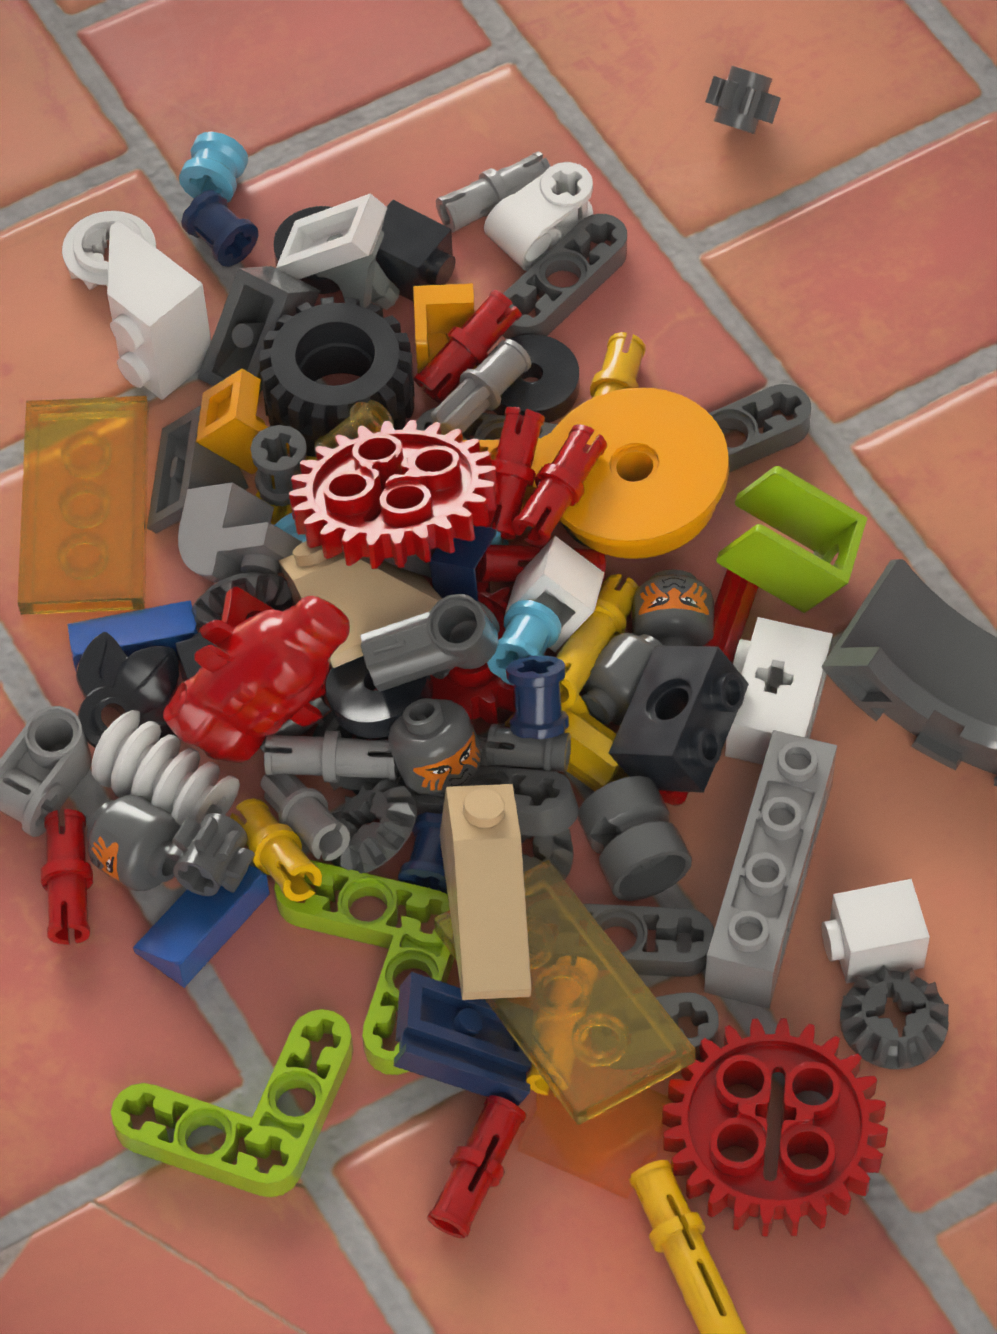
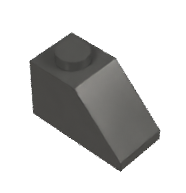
M272 266L238 268L198 379L214 386L242 368L261 379L259 356L260 351L264 350L263 340L268 331H277L276 321L284 314L292 317L297 314V306L306 302L311 307L315 306L320 290ZM261 380V382H260L259 394H260V392L263 390V388H262V380Z

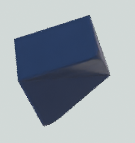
M474 526L475 539L473 541L454 538L455 552L451 554L439 548L435 550L431 557V562H429L433 589L442 599L448 595L462 594L470 596L479 602L475 568L496 535L495 529Z

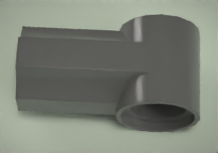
M462 594L446 596L439 600L429 612L360 635L364 660L374 686L379 692L455 666L464 669L478 668L492 658L499 643L498 631L481 605L472 597ZM469 620L477 622L475 633L470 639L457 644L450 642L451 632L457 624Z

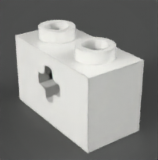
M757 618L751 641L740 639L733 665L746 679L749 686L745 693L743 704L738 710L726 738L725 756L763 765L773 730L810 739L827 673L821 666L831 652L832 633L765 618Z

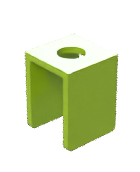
M774 466L737 494L735 500L737 507L813 550L814 553H810L766 526L756 524L719 551L716 559L718 564L803 613L848 584L866 525V516L780 466ZM838 553V556H837V559H836L834 565H831V564H830L831 560H832V559L834 558V556Z

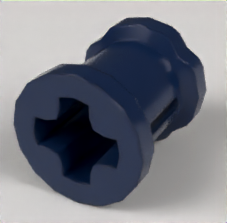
M214 190L205 191L195 197L190 206L184 211L181 220L182 228L189 235L195 238L200 237L212 248L213 258L222 266L230 267L244 260L256 245L259 236L258 228L249 219H239L227 208V199L220 193H216Z
M528 656L514 660L507 665V680L514 684L516 713L510 719V730L514 735L520 738L546 739L563 734L565 729L569 727V716L561 707L560 681L566 675V666L561 659L551 656Z
M425 812L416 816L412 829L415 841L409 862L404 863L400 867L398 880L448 894L440 842L442 814Z

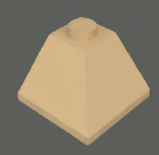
M306 541L299 544L293 550V555L279 560L295 604L306 596H317L337 606L348 617L350 633L347 640L339 645L330 657V664L333 668L363 656L361 634L429 612L442 599L421 574L398 568L384 560L377 569H371L369 557H362L352 566H347L344 552L326 559L323 555L322 545L309 548Z

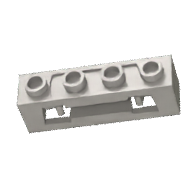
M773 730L707 953L705 993L770 1008L832 788L837 745Z

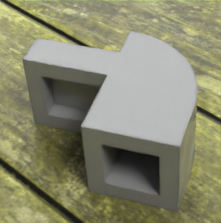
M233 482L187 490L178 532L180 555L190 570L214 584L225 578L248 572H264L273 575L283 573L279 560L293 555V550L303 542L271 524L273 506Z

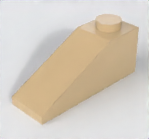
M513 784L446 787L440 842L462 1000L530 997L532 988L522 845Z

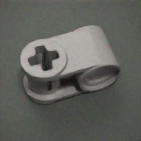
M52 706L37 711L29 718L26 726L0 758V811L22 823V830L32 837H38L46 831L44 828L45 816L52 811H60L61 806L79 782L87 775L91 767V753L82 724L78 716L70 709ZM57 743H70L62 750L47 751L52 745Z

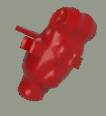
M233 587L226 593L222 620L210 621L199 629L202 637L217 647L207 645L196 651L194 659L202 667L195 676L178 686L171 701L164 709V720L180 741L199 747L209 758L233 763H242L249 760L258 751L265 737L277 733L289 719L300 726H308L322 718L320 710L309 704V702L322 697L326 693V686L323 683L328 675L330 657L339 645L347 640L350 633L348 617L337 606L317 596H306L289 609L280 611L271 608L241 588ZM247 615H253L252 617L246 619Z

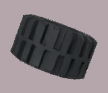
M333 297L321 298V305L313 307L306 302L296 307L297 314L292 317L284 314L276 321L277 331H268L263 340L264 350L260 351L259 365L266 416L269 417L270 426H290L299 431L306 441L307 456L316 457L315 448L317 446L335 449V436L338 434L353 440L359 438L358 427L365 426L372 433L381 432L384 421H390L394 430H403L406 425V418L412 417L415 392L409 338L407 333H401L400 323L393 315L383 318V308L373 303L365 308L360 306L359 299L346 297L345 303H334ZM340 373L360 377L351 383L336 386L315 382L322 377Z

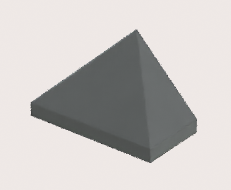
M201 405L162 428L147 529L154 533H159L181 521L188 489L232 482L244 490L249 488L238 466L196 442Z

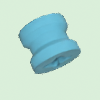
M204 132L198 135L190 150L191 159L185 162L179 174L180 185L192 198L205 191L214 190L216 193L224 196L228 203L231 201L237 188L236 178L242 176L247 166L248 154L244 147L235 139L222 133Z

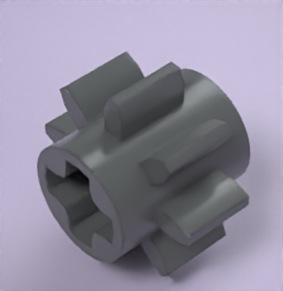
M731 66L727 80L713 76L705 102L718 106L714 121L755 134L759 120L773 124L781 97L768 93L772 78L735 66Z
M210 813L203 818L200 824L195 819L189 816L186 817L173 838V844L166 855L168 858L177 861L173 868V873L182 886L198 895L213 896L218 892L221 885L232 893L236 891L249 869L248 866L255 853L244 848L248 838L240 824L228 816Z

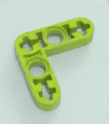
M310 860L320 869L322 874L320 887L314 885L306 875L304 876L308 884L315 886L316 895L314 894L306 899L305 903L291 901L284 896L281 888L275 882L274 892L279 914L286 922L297 927L389 949L363 1025V1046L367 1061L375 1070L390 1075L409 1072L394 1066V1057L399 1053V1042L395 1046L394 1051L383 1049L382 1038H389L396 1023L395 1011L398 1012L399 990L394 986V980L402 971L415 968L425 971L432 979L447 983L456 955L448 894L439 890L368 873L361 874L359 871L347 870L339 866ZM341 890L338 895V911L331 912L329 901L335 902V891ZM361 897H377L386 904L387 909L376 920L370 922L360 921L354 918L349 910L353 902ZM404 905L406 906V916H401L402 927L396 928L398 906ZM431 914L442 916V925H436L432 934L421 932V923H427Z
M319 1009L301 1016L292 1027L252 1118L154 1084L139 1083L130 1085L122 1090L113 1101L111 1117L116 1137L123 1147L134 1153L258 1196L276 1197L284 1195L293 1189L299 1181L351 1063L353 1043L349 1024L343 1016L331 1010ZM324 1033L331 1034L334 1047H325L322 1050L316 1063L317 1075L308 1070L312 1061L310 1041L319 1042ZM290 1089H305L316 1098L312 1109L302 1116H287L277 1107L281 1095ZM146 1107L153 1108L156 1121L160 1124L146 1121L140 1130L134 1129L130 1114L142 1115ZM177 1116H181L180 1119H179V1120L177 1121V1123H176V1117H177ZM207 1125L216 1126L226 1135L225 1142L214 1153L206 1155L197 1154L187 1145L189 1136L199 1127ZM166 1126L175 1129L172 1143H169ZM244 1137L247 1154L238 1151L239 1138ZM272 1150L280 1151L284 1167L273 1165L269 1169L268 1174L260 1173L258 1160L253 1156L267 1159ZM237 1156V1164L233 1165L232 1162Z

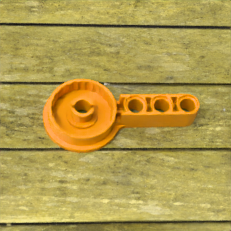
M640 387L604 393L573 409L551 433L538 438L531 466L536 475L541 467L552 463L574 425H586L595 430L586 444L592 445L599 434L606 440V450L603 455H600L583 482L584 494L578 503L574 506H568L560 521L582 543L593 550L614 557L630 559L648 558L668 553L683 546L698 535L707 525L728 481L729 455L727 443L717 422L696 402L667 390ZM479 440L480 452L489 451L491 460L495 459L500 440ZM535 480L532 487H526L521 510L537 487Z

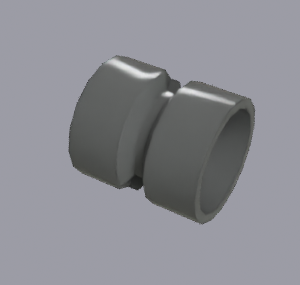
M625 777L608 783L592 793L579 808L578 820L591 848L597 854H601L599 856V865L613 895L619 900L634 901L657 895L675 885L686 875L691 867L692 858L678 829L672 823H669L670 812L655 782L649 777Z

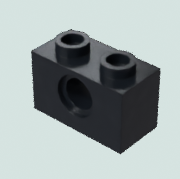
M655 646L608 754L629 777H649L655 782L659 791L704 793L713 769L720 759L722 748L736 714L743 704L749 683L719 647Z

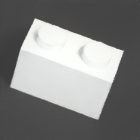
M117 220L110 226L107 288L112 317L110 328L116 338L119 354L117 365L123 376L133 386L137 388L144 386L163 400L201 369L210 346L211 336L203 284L122 221Z

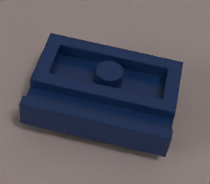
M411 972L399 988L396 1041L399 1042V1053L394 1057V1066L486 1097L491 1095L499 1096L519 1106L530 1093V1084L526 1083V1073L531 1068L533 1013L494 999L462 1000L461 988Z

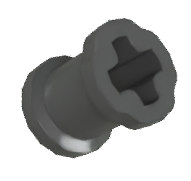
M283 425L270 426L260 431L251 444L252 460L258 468L255 484L263 501L271 505L283 507L290 504L289 492L293 491L291 478L294 475L302 474L300 462L306 459L307 447L305 438L296 429ZM286 443L289 444L290 457H288ZM271 475L274 476L275 489H273Z

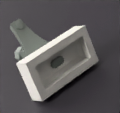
M370 193L296 220L276 269L296 279H302L316 274L318 277L331 279L341 289L344 301L346 297L359 299L361 307L366 308L372 302L387 310L395 304L399 298L400 291L387 278L376 261V255L384 237V232L381 229L387 207Z

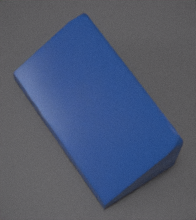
M191 600L67 624L75 671L85 648L95 637L103 632H107L117 641L127 657L135 651L151 646L171 647L177 653L175 643L188 640L198 633L192 613Z
M249 865V869L233 893L226 890L222 885L213 896L198 895L187 889L133 947L134 952L185 988L270 895L267 874L257 867Z

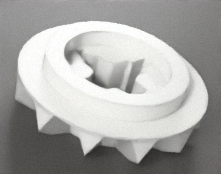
M104 211L89 215L77 222L67 233L62 246L63 259L71 279L80 278L89 291L97 285H106L108 287L109 262L104 261L103 255L105 248H107V240L110 239V226L117 220L122 221L157 248L154 233L142 219L126 212Z

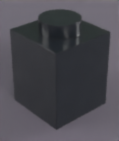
M392 200L387 205L381 229L384 232V237L378 249L376 261L387 278L400 290L399 295L414 302L413 286L445 285L449 281L456 263L452 251V229Z

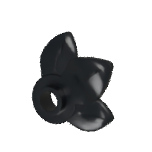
M107 632L99 634L89 643L78 662L76 679L85 697L79 707L78 718L82 724L86 740L91 746L96 748L102 734L108 728L101 719V712L106 707L116 709L120 715L131 710L139 711L140 722L138 728L148 721L156 722L161 729L159 740L168 734L177 737L163 718L164 709L171 701L169 698L175 690L179 678V661L177 653L173 648L151 646L135 651L127 657L117 641Z

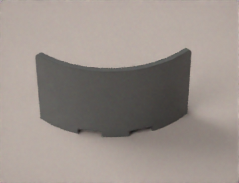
M891 560L821 667L833 682L873 720L877 721L884 713L894 722L915 735L917 738L911 747L955 771L961 761L984 771L996 774L994 786H997V637L984 631L943 601L917 576L905 560Z

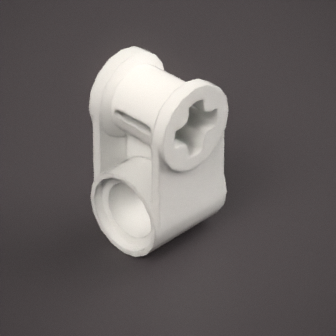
M572 162L557 163L549 167L542 175L515 194L502 199L492 209L484 224L485 234L523 270L528 271L581 220L594 215L592 205L588 201L593 192L591 174L583 166Z

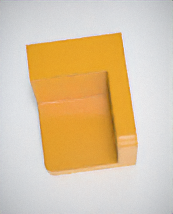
M473 283L413 286L417 373H420L448 342L446 334L454 326L461 328L475 312Z
M242 368L203 392L196 442L252 475L257 472L258 468L252 460L251 444L255 436L260 431L268 428V426L265 425L262 418L256 415L261 379ZM286 443V445H287V454H288V453H289V444Z

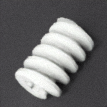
M131 710L122 714L104 731L94 751L91 763L92 776L100 785L111 787L117 797L120 798L125 795L143 796L151 801V804L155 807H161L171 813V816L180 826L188 816L200 824L207 814L218 813L225 815L231 808L239 791V779L228 775L217 783L220 774L217 764L207 762L198 768L200 761L199 752L188 748L179 753L180 740L174 735L168 734L159 740L161 729L156 722L148 721L138 728L140 722L139 711Z

